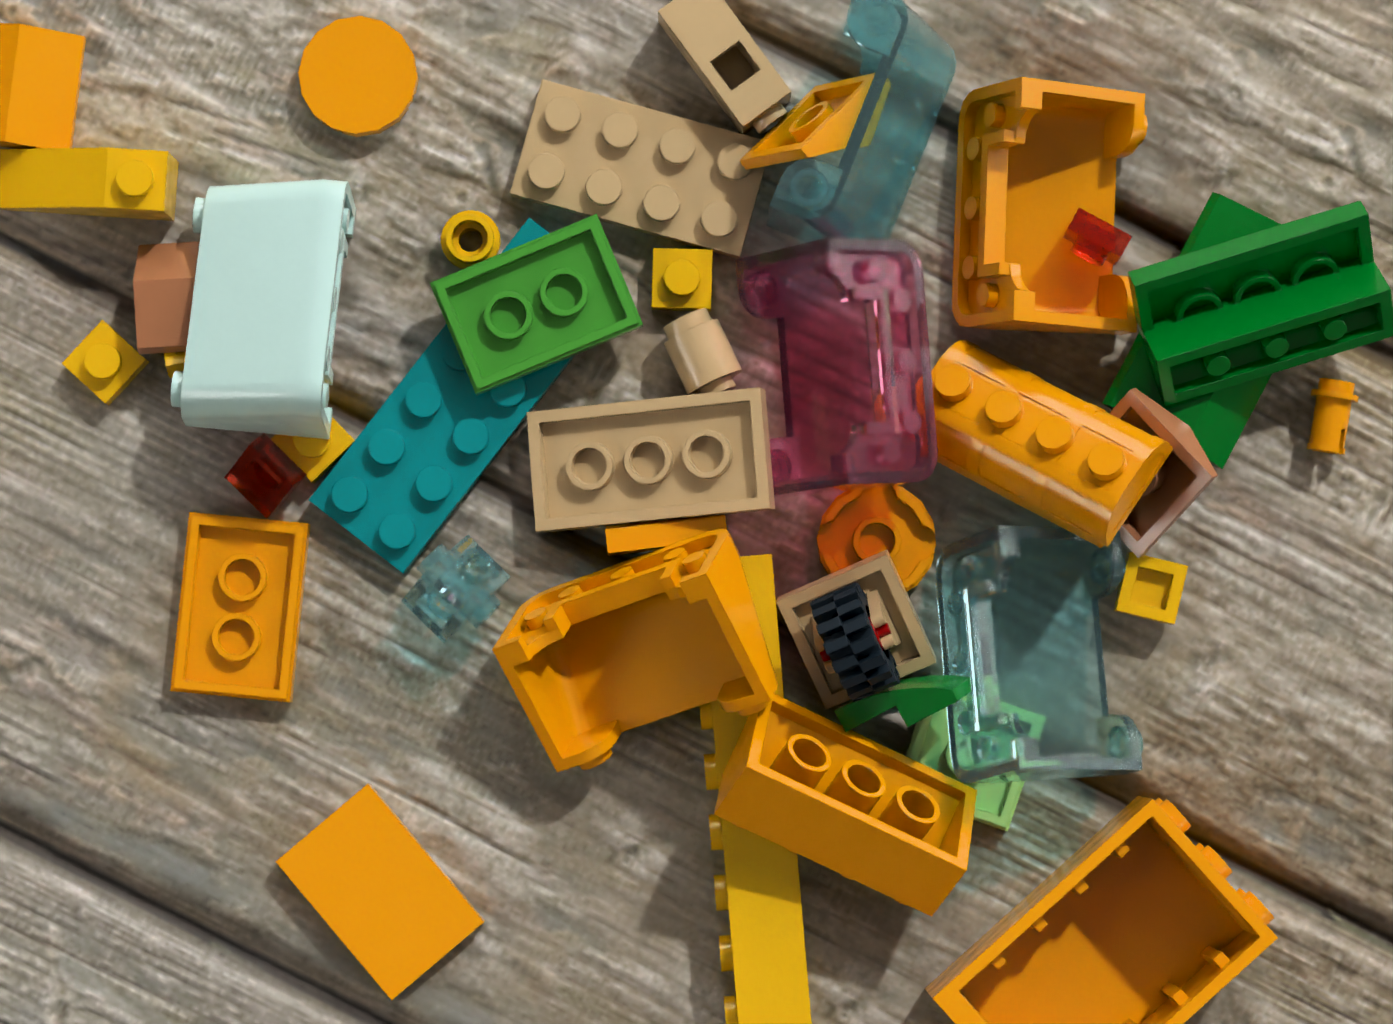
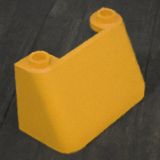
M1019 77L974 89L967 95L963 101L958 122L952 277V312L960 326L991 330L1112 335L1137 333V321L1128 276L1113 274L1116 162L1118 158L1127 157L1132 154L1145 139L1148 127L1145 115V93Z
M725 528L704 532L538 593L518 608L492 649L557 773L579 766L582 770L594 768L611 757L613 753L611 748L617 742L622 732L718 700L722 710L725 712H738L740 716L755 714L771 703L778 684L739 551L729 531Z

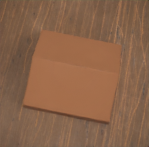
M200 241L138 246L133 277L136 340L139 355L186 352Z
M1133 388L1126 393L1109 414L1169 442L1173 447L1172 452L1116 534L1136 557L1140 558L1149 551L1218 474L1190 426L1137 388Z

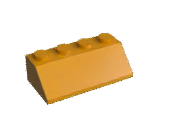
M774 693L772 701L767 707L748 716L722 774L714 815L731 822L739 828L746 829L772 841L794 854L806 857L838 872L847 879L855 880L889 896L900 904L910 906L932 917L967 871L977 790L852 730L845 732L842 725Z

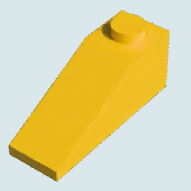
M110 147L0 149V210L174 221L179 162L168 151Z

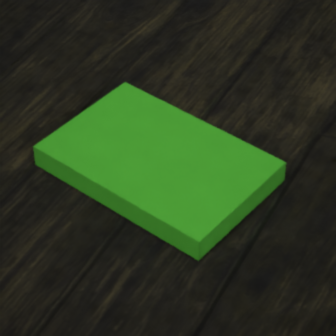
M597 214L430 283L477 396L643 327L641 318Z

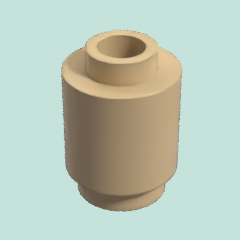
M707 308L690 312L670 322L663 328L668 338L664 346L687 395L729 391L736 387L733 377L742 372L741 366L719 320L711 319Z

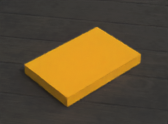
M189 512L170 691L292 703L311 524Z
M370 783L364 786L276 861L278 866L391 1001L485 922L483 917Z

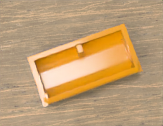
M958 340L938 360L913 398L904 426L906 441L916 446L919 453L1099 548L1109 546L1173 450L1169 442L1107 413L1104 409L1044 381L1041 377L981 349L978 345L968 340Z

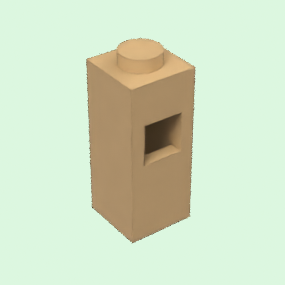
M672 0L658 11L659 24L740 134L745 135L753 128L756 129L759 135L763 134L787 116L788 112L784 106L790 102L792 91L725 0Z

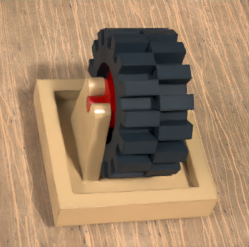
M884 550L777 597L776 603L826 710L850 699L853 702L862 700L899 684V678L936 663V655L888 550Z

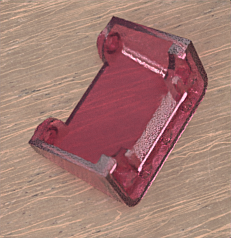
M824 238L735 259L738 293L746 311L756 318L777 319L786 437L769 439L774 498L902 485L926 480L936 467L938 448L924 277L921 260L916 250L907 242L896 239Z

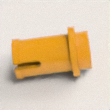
M1319 378L1318 388L1311 389V396L1316 397L1309 443H1307L1306 449L1345 455L1346 449L1344 447L1352 403H1358L1359 396L1353 395L1355 383Z

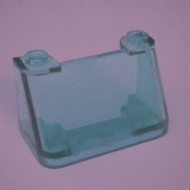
M851 0L843 35L853 39L860 49L862 62L859 73L863 75L875 73L839 166L836 167L824 161L811 158L794 162L787 167L781 176L769 205L767 227L852 260L863 261L872 259L881 253L888 243L955 74L956 58L953 49L944 38L903 0Z
M996 525L951 543L942 550L936 565L935 580L943 675L970 677L971 692L959 701L946 707L951 763L956 777L961 782L1003 783L1125 775L1143 770L1141 757L1143 740L1134 721L1127 715L1109 714L1098 599L1113 593L1124 577L1126 563L1121 550L1120 531L1117 532L1108 547L1103 546L1099 548L1063 528Z

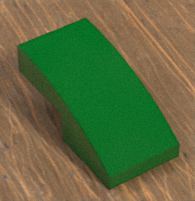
M929 675L900 680L899 684L857 702L850 700L834 710L845 732L896 706L906 726L909 727L959 701L973 691L976 686L971 677Z

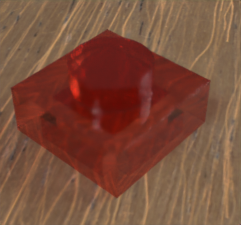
M1078 208L1063 238L1073 243L1070 250L1075 255L1093 265L1102 267L1105 260L1115 266L1117 265L1132 236L1089 212Z
M263 433L249 444L224 478L267 519L281 508L307 474Z

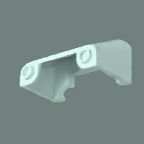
M319 179L209 186L205 198L196 197L192 225L193 232L200 234L184 370L174 371L170 397L171 406L181 408V417L186 426L330 439L333 409L327 406L329 401V385H333L334 376L331 367L343 260L347 258L349 247L346 237L353 238L356 207L348 181Z

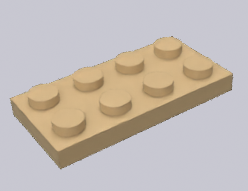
M542 79L510 195L511 197L587 218L597 214L599 220L605 223L700 249H713L714 253L740 259L766 166L746 170L739 161L761 140L759 138Z
M761 387L526 412L536 532L545 533L775 510L766 392Z

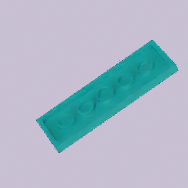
M529 217L502 253L549 234V232ZM445 324L309 498V501L405 574L527 418L526 412H532L574 356L477 396L448 326Z

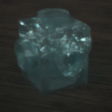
M467 535L451 550H448L443 544L436 547L417 567L422 577L401 601L445 643L467 622H470L477 629L499 608L502 602L495 595L511 576Z

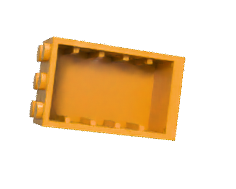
M1137 796L933 980L925 990L955 1024H1184L1278 937L1267 926L1274 919V916L1252 892L1248 891L1245 893L1241 888L1236 891L1228 883L1226 878L1233 871L1209 845L1204 847L1201 843H1198L1195 846L1184 834L1191 827V824L1182 813L1167 799L1162 801L1159 797L1154 800Z

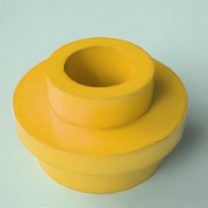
M467 210L455 214L446 222L441 233L443 253L454 266L460 269L496 256L500 250L501 237L497 225L488 215L479 211ZM468 231H476L482 236L480 248L473 252L465 251L460 246L462 235Z

